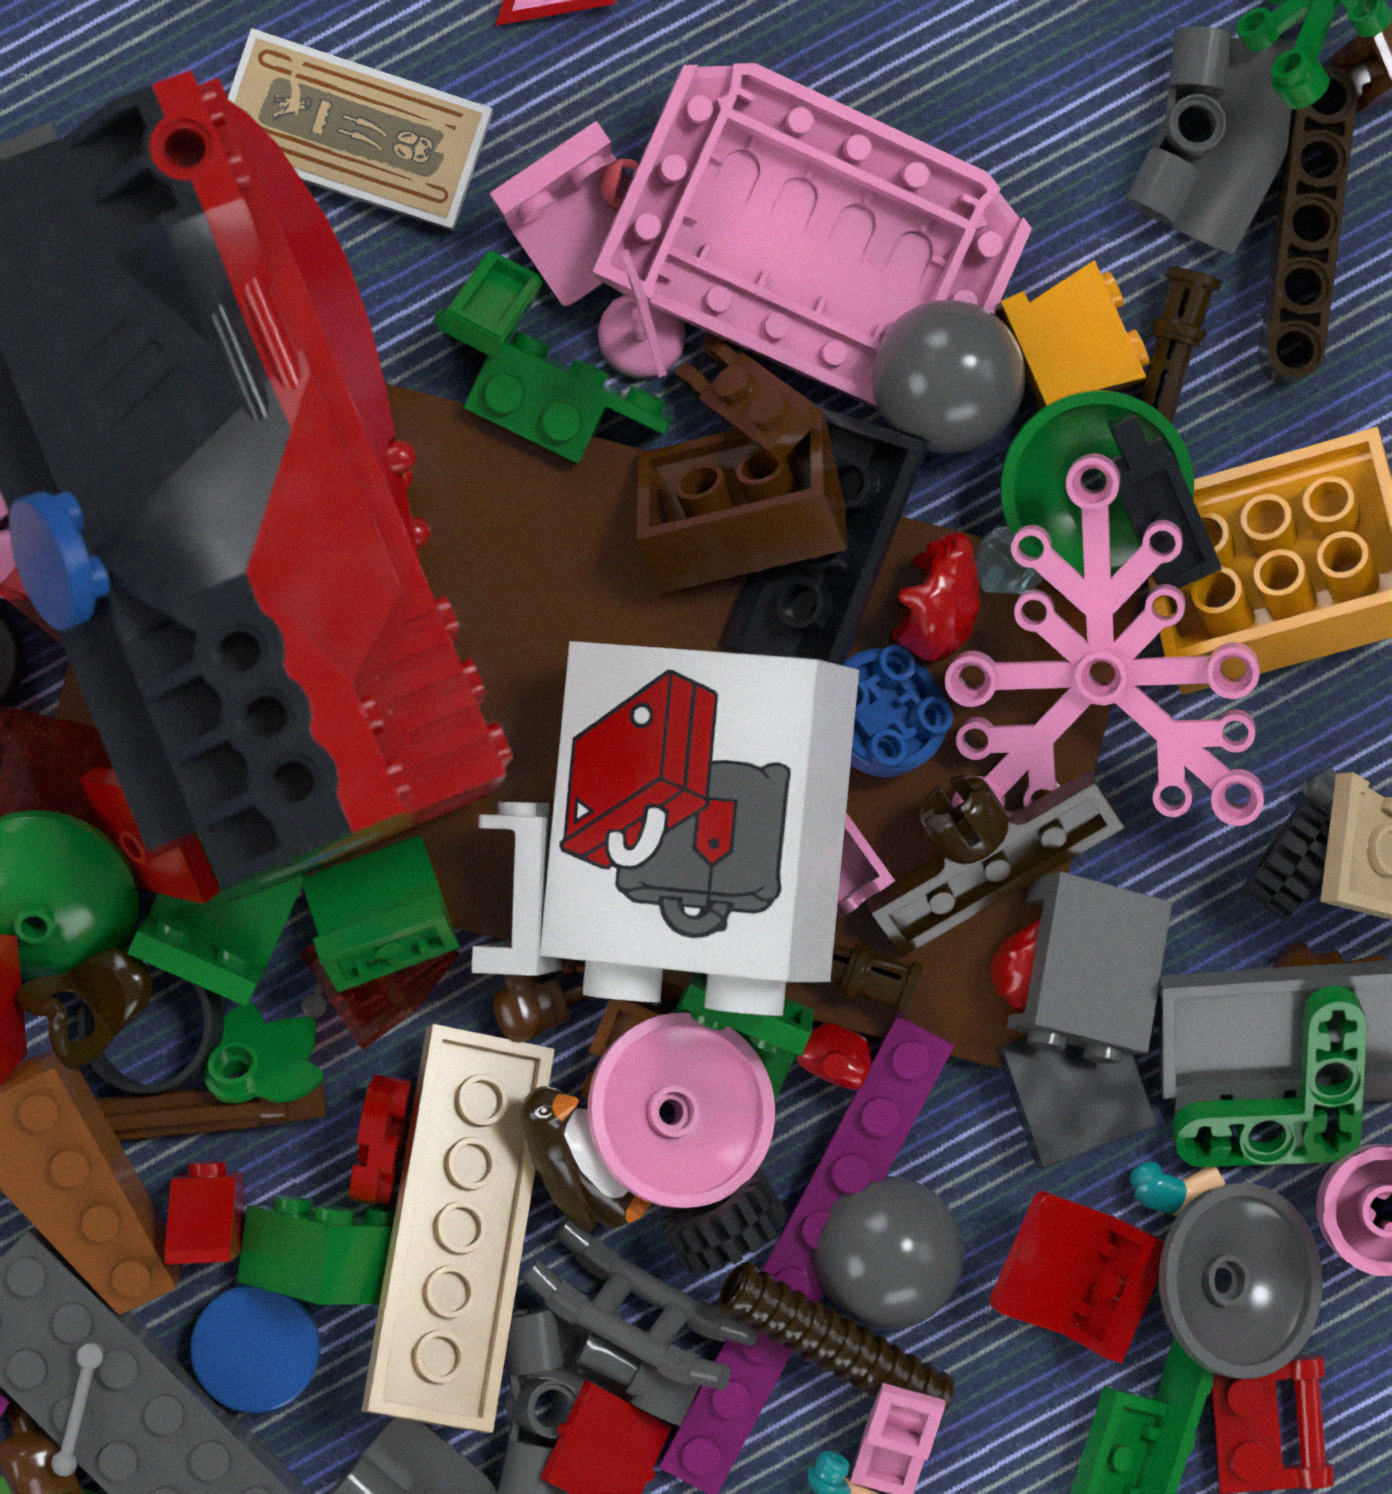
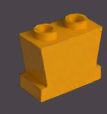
M1095 260L1031 302L1028 301L1025 292L1022 291L1000 301L996 310L999 318L1010 329L1020 346L1025 364V377L1039 409L1069 394L1090 390L1115 391L1139 385L1146 378L1142 367L1150 364L1143 341L1135 329L1126 332L1117 312L1118 308L1124 306L1120 289L1110 271L1100 273Z

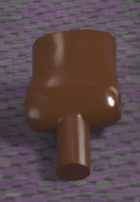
M13 1400L6 1412L14 1436L0 1442V1473L5 1479L11 1494H82V1488L75 1471L65 1477L57 1475L52 1469L51 1460L57 1452L61 1451V1446L43 1428H39L37 1422Z

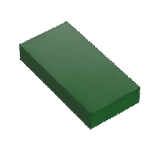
M489 250L445 311L438 330L496 359L539 296L545 280L539 274Z

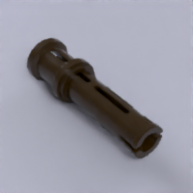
M1167 266L1164 276L1169 280V285L1160 317L1153 318L1151 322V336L1157 338L1140 394V400L1156 409L1164 378L1167 374L1157 411L1173 424L1193 349H1200L1201 344L1205 343L1208 333L1202 328L1212 292L1220 290L1222 280L1194 270ZM1176 344L1172 359H1170L1173 346Z
M834 943L830 983L841 986L839 993L845 994L844 998L853 1001L857 996H861L895 1008V1015L905 1018L922 971L923 963L913 961L910 965L888 959L874 954L872 946L862 943V946L855 944L853 950Z

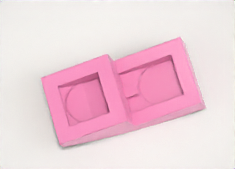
M883 1383L867 1421L852 1466L850 1483L890 1494H914L924 1460L928 1461L945 1409L946 1400Z

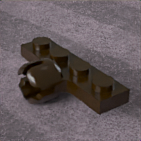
M1090 770L1023 809L1016 811L1005 809L983 778L961 775L950 779L951 784L964 801L956 807L951 804L939 786L933 789L921 807L920 820L925 827V832L940 854L932 862L867 899L871 914L901 956L907 955L1124 829L1117 811Z

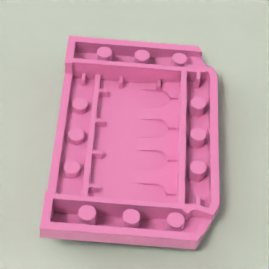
M756 63L710 67L684 65L680 69L590 275L613 289L634 298L620 254L621 251L628 249L648 305L879 411L872 390V365L877 347L889 327L899 317L914 307L937 300L967 301L982 306L995 314L1032 227L1024 217L1021 219L1000 194L1001 188L988 172Z

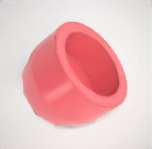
M615 160L601 174V196L604 202L615 211L619 210L623 199L615 197L620 184L622 169L629 168L634 170L635 173L639 164L635 160Z

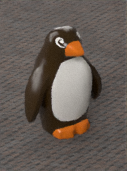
M540 1086L528 1093L520 1110L522 1126L533 1164L536 1167L537 1177L546 1186L559 1209L579 1229L587 1232L592 1231L595 1227L594 1220L606 1228L614 1229L641 1218L652 1203L635 1196L625 1189L606 1169L595 1149L590 1134L588 1108L577 1105L579 1102L578 1098L565 1095L562 1091L553 1087Z

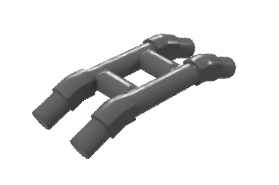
M569 1218L557 1228L553 1236L575 1255L574 1259L588 1272L606 1282L593 1301H589V1296L575 1289L566 1279L563 1278L561 1280L539 1259L535 1260L521 1276L530 1287L544 1298L542 1302L559 1317L573 1325L576 1323L582 1325L658 1368V1373L682 1384L690 1386L699 1384L722 1391L726 1388L730 1379V1368L728 1365L703 1359L700 1354L685 1351L671 1344L685 1323L694 1332L721 1342L730 1340L753 1346L759 1338V1334L753 1331L752 1324L750 1326H742L735 1320V1315L733 1317H726L721 1314L718 1307L704 1300L700 1302L620 1257V1253L609 1248L596 1235L592 1237L587 1231L579 1229ZM630 1292L663 1310L648 1333L614 1315Z

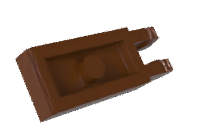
M709 334L701 344L709 358L717 365L725 367V369L720 372L712 384L706 380L699 370L685 362L674 371L675 375L692 393L698 396V399L713 415L777 463H780L823 417L822 413L811 401L743 352L738 355L720 338Z

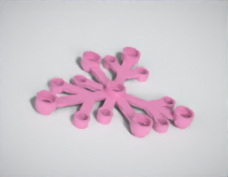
M1101 454L1084 455L1073 463L1066 479L1067 493L1070 499L1077 506L1081 507L1084 577L1052 549L1050 535L1040 526L1028 525L1021 528L1014 536L1011 552L1017 563L1024 567L1034 568L1086 615L1087 640L1054 612V601L1047 592L1040 589H1030L1020 595L1015 605L1014 616L1017 623L1027 631L1037 632L1067 660L994 663L988 655L982 652L966 651L957 655L951 661L945 675L947 693L956 703L966 707H976L986 703L993 696L995 690L1069 689L1033 725L993 726L991 722L981 717L967 719L962 723L957 733V748L963 756L973 760L985 758L990 753H1007L985 777L975 776L983 778L1003 807L1005 806L1004 794L1028 770L1029 785L1023 800L1024 807L1033 803L1032 794L1035 791L1045 789L1052 792L1060 787L1055 781L1054 742L1090 704L1104 706L1116 703L1157 740L1159 780L1154 788L1153 803L1161 814L1168 817H1177L1184 814L1190 808L1193 791L1191 784L1185 778V767H1187L1212 790V809L1221 821L1233 826L1249 824L1259 816L1263 808L1264 789L1262 783L1253 773L1247 770H1229L1205 747H1222L1229 752H1242L1248 749L1255 738L1256 727L1253 718L1243 710L1233 709L1223 713L1219 719L1174 720L1137 686L1208 683L1216 694L1228 699H1238L1252 692L1258 683L1260 672L1258 657L1248 646L1242 643L1229 642L1217 647L1210 656L1135 658L1164 627L1175 625L1183 617L1185 610L1184 595L1177 587L1169 584L1156 586L1149 592L1145 609L1114 641L1113 614L1161 563L1170 562L1179 555L1183 536L1179 527L1171 521L1159 520L1153 522L1144 533L1142 545L1111 577L1108 505L1115 499L1118 493L1120 473L1115 463L1108 457ZM1091 468L1101 470L1106 476V485L1099 490H1090L1085 487L1082 482V474L1086 470ZM1157 531H1167L1173 535L1175 546L1170 551L1159 552L1152 547L1150 543L1151 536ZM1026 536H1035L1042 541L1044 551L1036 557L1026 556L1020 549V540ZM1168 595L1175 599L1178 609L1170 616H1162L1154 610L1153 601L1159 596ZM1029 600H1038L1045 605L1047 614L1041 620H1030L1023 613V604ZM1237 657L1245 663L1246 670L1239 677H1228L1221 670L1222 662L1227 658ZM1099 661L1107 662L1114 668L1115 675L1109 681H1098L1091 675V666ZM971 665L979 667L984 672L985 681L976 686L967 684L962 679V669ZM1231 721H1240L1248 728V734L1242 740L1233 741L1225 736L1223 732L1224 726ZM970 729H980L987 735L988 743L984 747L973 748L967 744L964 734ZM1241 784L1248 788L1251 795L1243 803H1233L1227 798L1225 792L1231 785ZM1168 786H1177L1184 792L1185 799L1180 804L1169 805L1162 800L1161 791ZM955 791L952 800L954 807L964 802L957 791Z

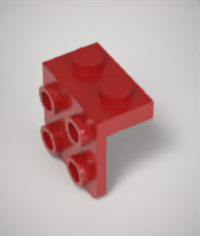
M1040 1191L1031 1201L991 1294L990 1306L1002 1315L1064 1334L1098 1355L1122 1364L1158 1281L1161 1254L1165 1241L1122 1218L1046 1191Z

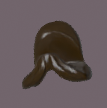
M111 948L90 956L69 973L41 976L25 983L17 990L15 997L26 1011L33 1015L48 1018L49 1039L58 1058L67 1066L81 1067L97 1060L111 1041L143 1014L151 999L152 979L147 966L142 960L129 955L126 950ZM55 993H69L80 998L94 1017L95 1029L93 1033L84 1039L69 1042L66 1010L58 999L49 996Z

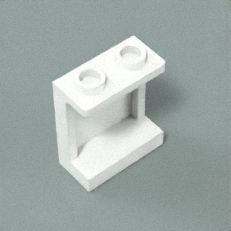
M497 802V814L479 815L478 828L511 829L515 832L512 942H495L473 946L472 973L537 976L562 970V958L540 956L553 816H549V803Z

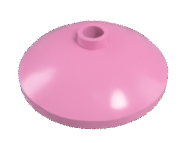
M669 1013L646 1019L623 1032L609 1046L600 1059L590 1084L587 1109L588 1123L595 1149L609 1173L625 1189L650 1203L670 1208H692L720 1201L737 1191L742 1184L753 1176L769 1149L775 1125V1100L772 1084L766 1068L756 1051L739 1033L728 1026L725 1030L708 1028L696 1022L690 1016V1013ZM664 1101L669 1102L675 1110V1118L669 1125L662 1121L659 1114L660 1106Z

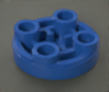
M40 491L18 498L13 502L9 515L10 542L19 576L31 602L51 627L63 631L89 621L94 611L95 599L109 593V579L101 560L95 555H88L85 543L79 532L83 528V517L75 497L68 491L54 496Z
M890 645L885 649L862 651L847 659L844 666L859 670L850 765L861 772L877 777H898L914 771L936 753L944 739L945 732L951 727L953 722V711L945 701L939 685L930 672L915 660L914 655L908 649L899 645Z
M246 1284L229 1288L214 1298L199 1316L191 1338L192 1364L203 1388L224 1406L246 1413H263L276 1410L298 1397L315 1374L322 1350L317 1323L311 1311L302 1300Z

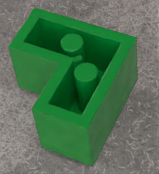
M275 1195L273 1206L247 1205L237 1282L318 1305L380 1304L395 1209L366 1206L364 1207L363 1217H353L354 1210L316 1205L313 1211L312 1199L288 1195Z

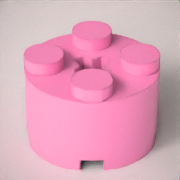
M1365 1144L1345 1155L1339 1161H1335L1321 1181L1316 1201V1220L1332 1250L1357 1269L1376 1276H1392V1222L1382 1219L1375 1226L1373 1220L1375 1219L1376 1212L1370 1208V1204L1375 1197L1385 1200L1392 1193L1391 1144Z

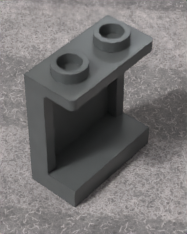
M1064 872L1046 874L1029 883L1026 902L1041 906L1043 909L1026 1009L1023 1013L1009 1015L1007 1028L1027 1033V1044L1051 1050H1065L1066 1044L1084 1048L1083 1058L1099 1063L1121 1064L1122 1055L1148 1053L1172 902Z

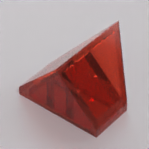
M311 944L300 954L355 1041L364 1050L419 1008L461 952L452 950L339 993L319 960L315 944Z

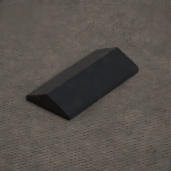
M822 408L827 422L845 503L847 550L827 554L819 558H810L764 569L756 573H749L723 644L750 655L816 659L844 666L929 444L923 440Z

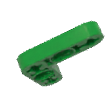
M1333 985L1319 989L1306 1001L1303 1011L1300 1097L1199 1101L1189 1103L1181 1108L1174 1116L1171 1128L1177 1153L1182 1160L1192 1166L1199 1167L1327 1163L1339 1161L1345 1155L1356 1150L1359 1146L1362 1132L1367 1038L1366 1016L1357 995L1346 987ZM1343 1010L1345 1014L1338 1021V1037L1340 1042L1331 1041L1326 1021H1329L1332 1017V1011ZM1340 1063L1350 1069L1346 1079L1337 1085H1322L1315 1080L1317 1072L1327 1064ZM1325 1107L1334 1108L1339 1126L1334 1128L1333 1136L1329 1137L1321 1136V1132H1324L1327 1127ZM1263 1121H1276L1283 1126L1282 1133L1271 1142H1256L1249 1137L1250 1130L1256 1124ZM1231 1124H1235L1238 1137L1236 1142H1230L1229 1136H1232ZM1199 1127H1210L1211 1131L1207 1132L1206 1141H1194L1193 1137L1197 1136Z

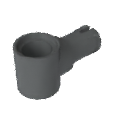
M589 1329L585 1332L574 1358V1362L623 1384V1391L632 1396L630 1403L678 1426L682 1425L700 1386L699 1384L694 1386L682 1384L657 1372L658 1368Z

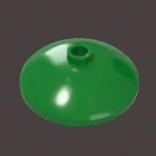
M1107 390L1082 391L1066 395L1047 404L1028 419L1018 431L1010 444L1002 466L1000 478L1001 505L1005 520L1013 537L1025 526L1037 525L1042 527L1051 537L1052 549L1083 577L1081 507L1077 506L1070 499L1066 489V479L1073 463L1084 455L1101 454L1110 459L1120 454L1108 427V421L1131 411L1132 415H1136L1147 441L1161 436L1166 448L1174 453L1191 496L1194 498V473L1191 458L1177 430L1155 408L1142 400L1120 392ZM1091 468L1082 474L1083 477L1090 471L1099 472L1103 479L1101 488L1107 483L1105 474L1099 469ZM1118 494L1108 505L1111 577L1140 547ZM1026 536L1019 542V546L1029 557H1036L1044 551L1042 541L1035 536Z
M34 810L0 816V935H17L21 980L31 981L41 976L66 974L98 952L111 948L124 949L137 923L140 893L135 872L118 845L98 828L83 820L62 813ZM36 916L43 919L46 924H35L26 918Z

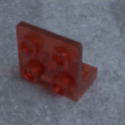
M3 705L0 717V816L21 811H51L83 820L103 832L80 780V777L96 766L114 770L97 727Z

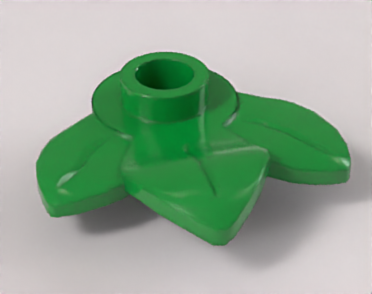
M250 1001L247 1007L240 1004L224 1016V1031L221 1044L212 1051L204 1068V1079L209 1092L216 1099L227 1103H241L256 1096L274 1103H283L296 1100L311 1093L324 1079L323 1072L317 1066L308 1062L316 1042L317 1027L315 1019L313 1017H297L264 1024L261 1013ZM233 1073H246L241 1077L229 1079V1076Z

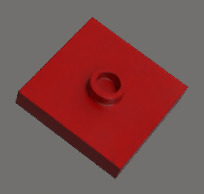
M96 766L80 777L104 834L118 845L129 860L135 872L139 889L201 904L207 903L221 892L200 840L152 858L145 847L115 771Z

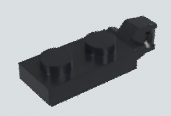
M1131 411L1108 421V427L1120 453L1110 458L1120 473V486L1117 494L1139 545H1142L1144 533L1148 526L1159 520L1173 522L1182 532L1183 543L1179 555L1170 562L1161 563L1152 573L1156 585L1169 584L1179 589L1222 570L1218 556L1174 453L1166 448L1162 437L1158 436L1147 441L1136 415H1132ZM1157 531L1151 536L1150 543L1155 550L1167 552L1175 546V539L1167 531Z

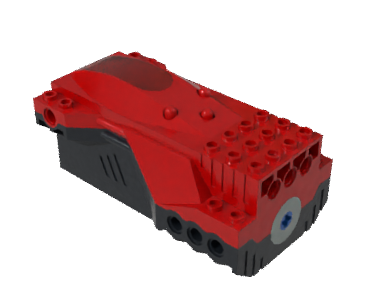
M188 70L114 98L65 136L0 160V492L9 514L13 502L18 498L40 491L47 492L52 496L67 491L70 492L77 500L81 509L83 528L79 532L85 543L88 555L97 556L106 569L109 579V593L95 599L94 611L89 621L67 630L57 631L145 847L152 858L202 839L222 890L230 902L276 887L299 876L392 840L398 837L400 832L495 794L507 775L505 771L506 766L509 765V760H512L513 757L498 721L486 725L481 714L480 704L484 702L483 697L487 695L472 658L460 662L455 651V641H458L457 634L460 633V628L446 595L434 599L421 568L418 548L427 544L430 539L431 529L428 522L422 517L411 516L406 492L413 483L414 477L411 469L416 463V451L408 442L396 441L387 389L371 325L348 260L326 215L279 145L245 110L228 100L219 77L197 85L192 70Z

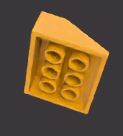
M1378 426L1194 479L1193 500L1218 556L1222 570L1179 588L1185 598V610L1183 617L1178 623L1170 627H1164L1160 631L1165 657L1210 656L1220 645L1237 642L1248 646L1254 651L1259 660V674L1392 638V474ZM1152 574L1147 578L1150 591L1157 586ZM1168 595L1159 596L1153 601L1154 610L1162 616H1170L1178 609L1175 599ZM1230 657L1222 662L1221 670L1228 677L1235 678L1245 672L1246 665L1241 659ZM1208 683L1177 684L1182 695L1210 688Z

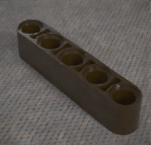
M1333 66L1323 68L1330 79L1327 89H1330L1338 100L1337 113L1324 115L1318 113L1311 105L1301 109H1292L1288 149L1282 164L1258 351L1259 365L1263 373L1273 382L1282 385L1295 384L1312 374L1322 363L1326 348L1357 106V87L1352 77L1344 70ZM1315 149L1326 155L1330 162L1329 176L1315 178L1308 175L1301 165L1302 152ZM1308 212L1315 215L1322 225L1320 240L1308 242L1296 235L1292 221L1294 214ZM1298 274L1306 277L1311 282L1314 288V298L1311 304L1299 305L1293 303L1287 297L1284 287L1287 276ZM1291 337L1303 344L1306 350V361L1302 368L1292 369L1280 362L1276 352V346L1280 338Z

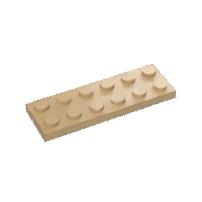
M436 1024L426 1027L361 1412L482 1433H493L536 1169L522 1126L520 1110L528 1093L540 1086L549 1087L555 1049L524 1042H512L509 1039Z

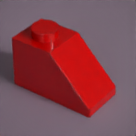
M198 1161L188 1163V1173L178 1174L171 1179L165 1241V1264L231 1262L241 1252L245 1224L243 1171L227 1172L226 1161Z

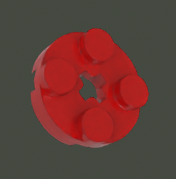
M373 1074V1080H370L357 1137L356 1144H359L357 1162L361 1164H353L350 1184L351 1201L373 1205L377 1203L391 1204L397 1168L394 1167L398 1149H403L409 1112L406 1111L411 1081Z

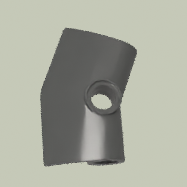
M1198 26L1178 27L1174 29L1166 118L1130 185L1124 201L1137 211L1167 227L1218 251L1231 255L1238 248L1287 153L1292 109L1284 105L1272 87L1271 67L1282 53L1294 48L1296 40L1277 39L1268 48L1253 52L1246 48L1241 38H1231L1232 34L1229 31ZM1187 112H1195L1203 116L1209 125L1210 133L1208 139L1198 143L1185 139L1178 128L1180 115Z
M598 1293L587 1295L589 1296L588 1300L592 1302ZM546 1304L512 1312L505 1355L510 1389L506 1397V1413L511 1425L498 1494H568L541 1480L540 1477L560 1436L557 1433V1427L561 1423H566L584 1381L591 1382L630 1403L632 1398L631 1395L623 1391V1384L574 1362L575 1354L587 1328L578 1323L573 1325L564 1320ZM619 1308L617 1309V1311H616L615 1314H614V1315H616V1316H618V1317H620ZM548 1391L552 1399V1409L549 1416L539 1423L534 1413V1406L537 1398L543 1392Z
M394 1417L341 1477L329 1494H498V1490L485 1473L426 1423Z

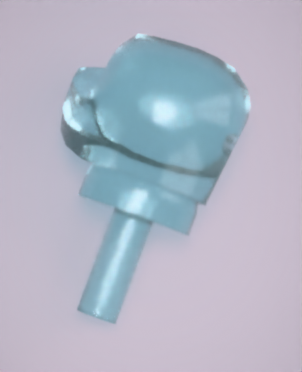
M1007 526L997 527L984 537L976 549L977 575L982 589L987 593L1022 594L1027 590L1034 589L1043 579V576L1034 568L1024 567L1015 561L1011 552L1014 536ZM1020 546V549L1023 552V554L1029 556L1026 553V551Z

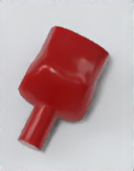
M825 1022L812 1030L802 1056L797 1055L796 1057L798 1064L808 1072L827 1082L850 1090L862 1088L871 1068L868 1041L860 1034L831 1022Z

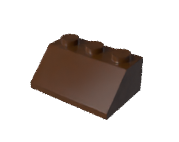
M822 408L818 410L822 413L823 417L780 463H777L735 430L638 453L636 540L661 594L847 550L845 503L827 422Z

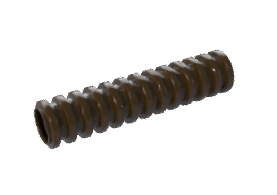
M743 1262L734 1268L724 1281L718 1302L719 1311L724 1316L733 1317L735 1315V1320L742 1326H750L752 1324V1329L755 1333L759 1335L768 1334L771 1342L777 1345L785 1344V1348L793 1354L801 1352V1356L805 1361L809 1363L817 1362L820 1369L825 1372L833 1371L834 1375L841 1381L850 1380V1384L858 1390L866 1389V1393L874 1399L877 1398L882 1384L885 1383L946 1400L943 1414L947 1410L953 1396L954 1382L952 1376L945 1371L937 1372L934 1365L929 1362L921 1363L918 1356L913 1353L905 1354L902 1347L896 1344L889 1345V1342L880 1335L873 1336V1333L864 1326L857 1327L852 1319L848 1317L840 1318V1314L832 1308L824 1309V1305L816 1299L807 1300V1295L799 1289L791 1291L788 1283L783 1280L774 1281V1277L767 1271H760L758 1273V1268L751 1262Z

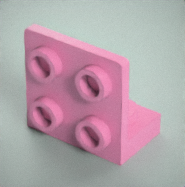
M597 121L490 192L494 207L563 307H570L604 284L590 275L618 212L604 202L600 192L602 172L610 163L617 159L612 153L611 141ZM622 169L620 184L615 196L621 199L624 198L631 183V179L624 169Z

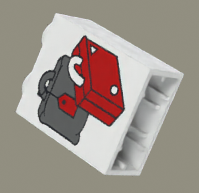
M569 641L540 956L585 960L582 995L608 999L660 1002L663 969L708 973L704 1008L747 1014L783 1016L786 982H830L859 670L816 659Z

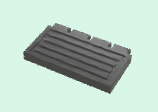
M1392 960L1161 975L1159 982L1160 1089L1163 1099L1173 1098V1109L1176 1115L1181 1108L1189 1103L1221 1100V1095H1230V1100L1284 1098V1091L1293 1090V1098L1300 1097L1303 1011L1305 1004L1314 992L1323 987L1335 985L1343 986L1353 991L1359 998L1366 1016L1367 1038L1363 1102L1392 1100ZM1343 1010L1332 1011L1331 1019L1326 1021L1331 1041L1340 1042L1338 1037V1021L1340 1017L1345 1016ZM1340 1063L1327 1064L1317 1072L1315 1080L1322 1085H1337L1346 1079L1350 1069Z

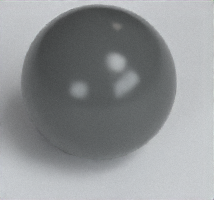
M948 299L916 306L899 317L889 327L874 355L871 379L877 407L893 431L927 442L929 444L927 451L954 454L967 452L983 446L998 436L1009 425L1022 401L1026 375L1020 346L1013 333L1000 318L974 303Z
M885 1176L882 1181L869 1182L862 1191L853 1194H843L829 1207L827 1211L830 1213V1216L825 1221L820 1232L817 1250L812 1249V1261L815 1277L823 1296L838 1313L852 1319L856 1324L867 1328L900 1330L924 1322L936 1314L950 1299L962 1273L964 1245L956 1218L947 1204L935 1192L910 1179Z

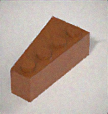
M53 1048L20 1063L0 1087V1190L118 1315L176 1289L183 1264H165L167 1227L79 1068L64 1064L58 1058Z

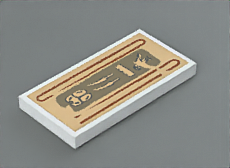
M253 28L250 30L228 96V100L245 110L279 145L303 182L454 232L493 115V109Z

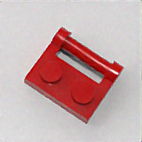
M1296 1355L1284 1367L1258 1378H1229L1214 1374V1383L1209 1394L1217 1490L1220 1494L1290 1488L1319 1489L1331 1487L1335 1484L1333 1464L1326 1463L1319 1379L1325 1377L1324 1356ZM1276 1380H1294L1301 1464H1282Z

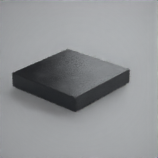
M1028 1034L995 1046L1036 1168H1046L1157 1125L1133 1055H1122L1121 1064L1099 1063L1083 1058L1084 1048L1066 1044L1065 1050H1051L1027 1044Z

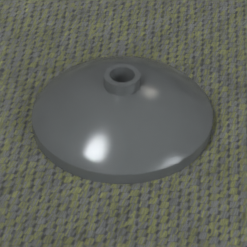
M1248 1183L1219 1185L1206 1190L1190 1201L1177 1216L1169 1230L1162 1250L1159 1268V1291L1163 1312L1174 1338L1184 1352L1198 1365L1214 1374L1229 1378H1258L1284 1367L1301 1351L1309 1339L1321 1306L1323 1287L1322 1266L1313 1234L1297 1209L1275 1191ZM1215 1274H1216V1276H1217V1285H1216V1287H1215V1283H1214Z

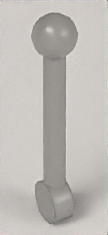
M96 1342L84 1344L77 1353V1360L81 1370L61 1451L57 1452L51 1460L52 1469L59 1476H69L77 1467V1460L73 1453L93 1372L103 1362L105 1356L102 1346Z

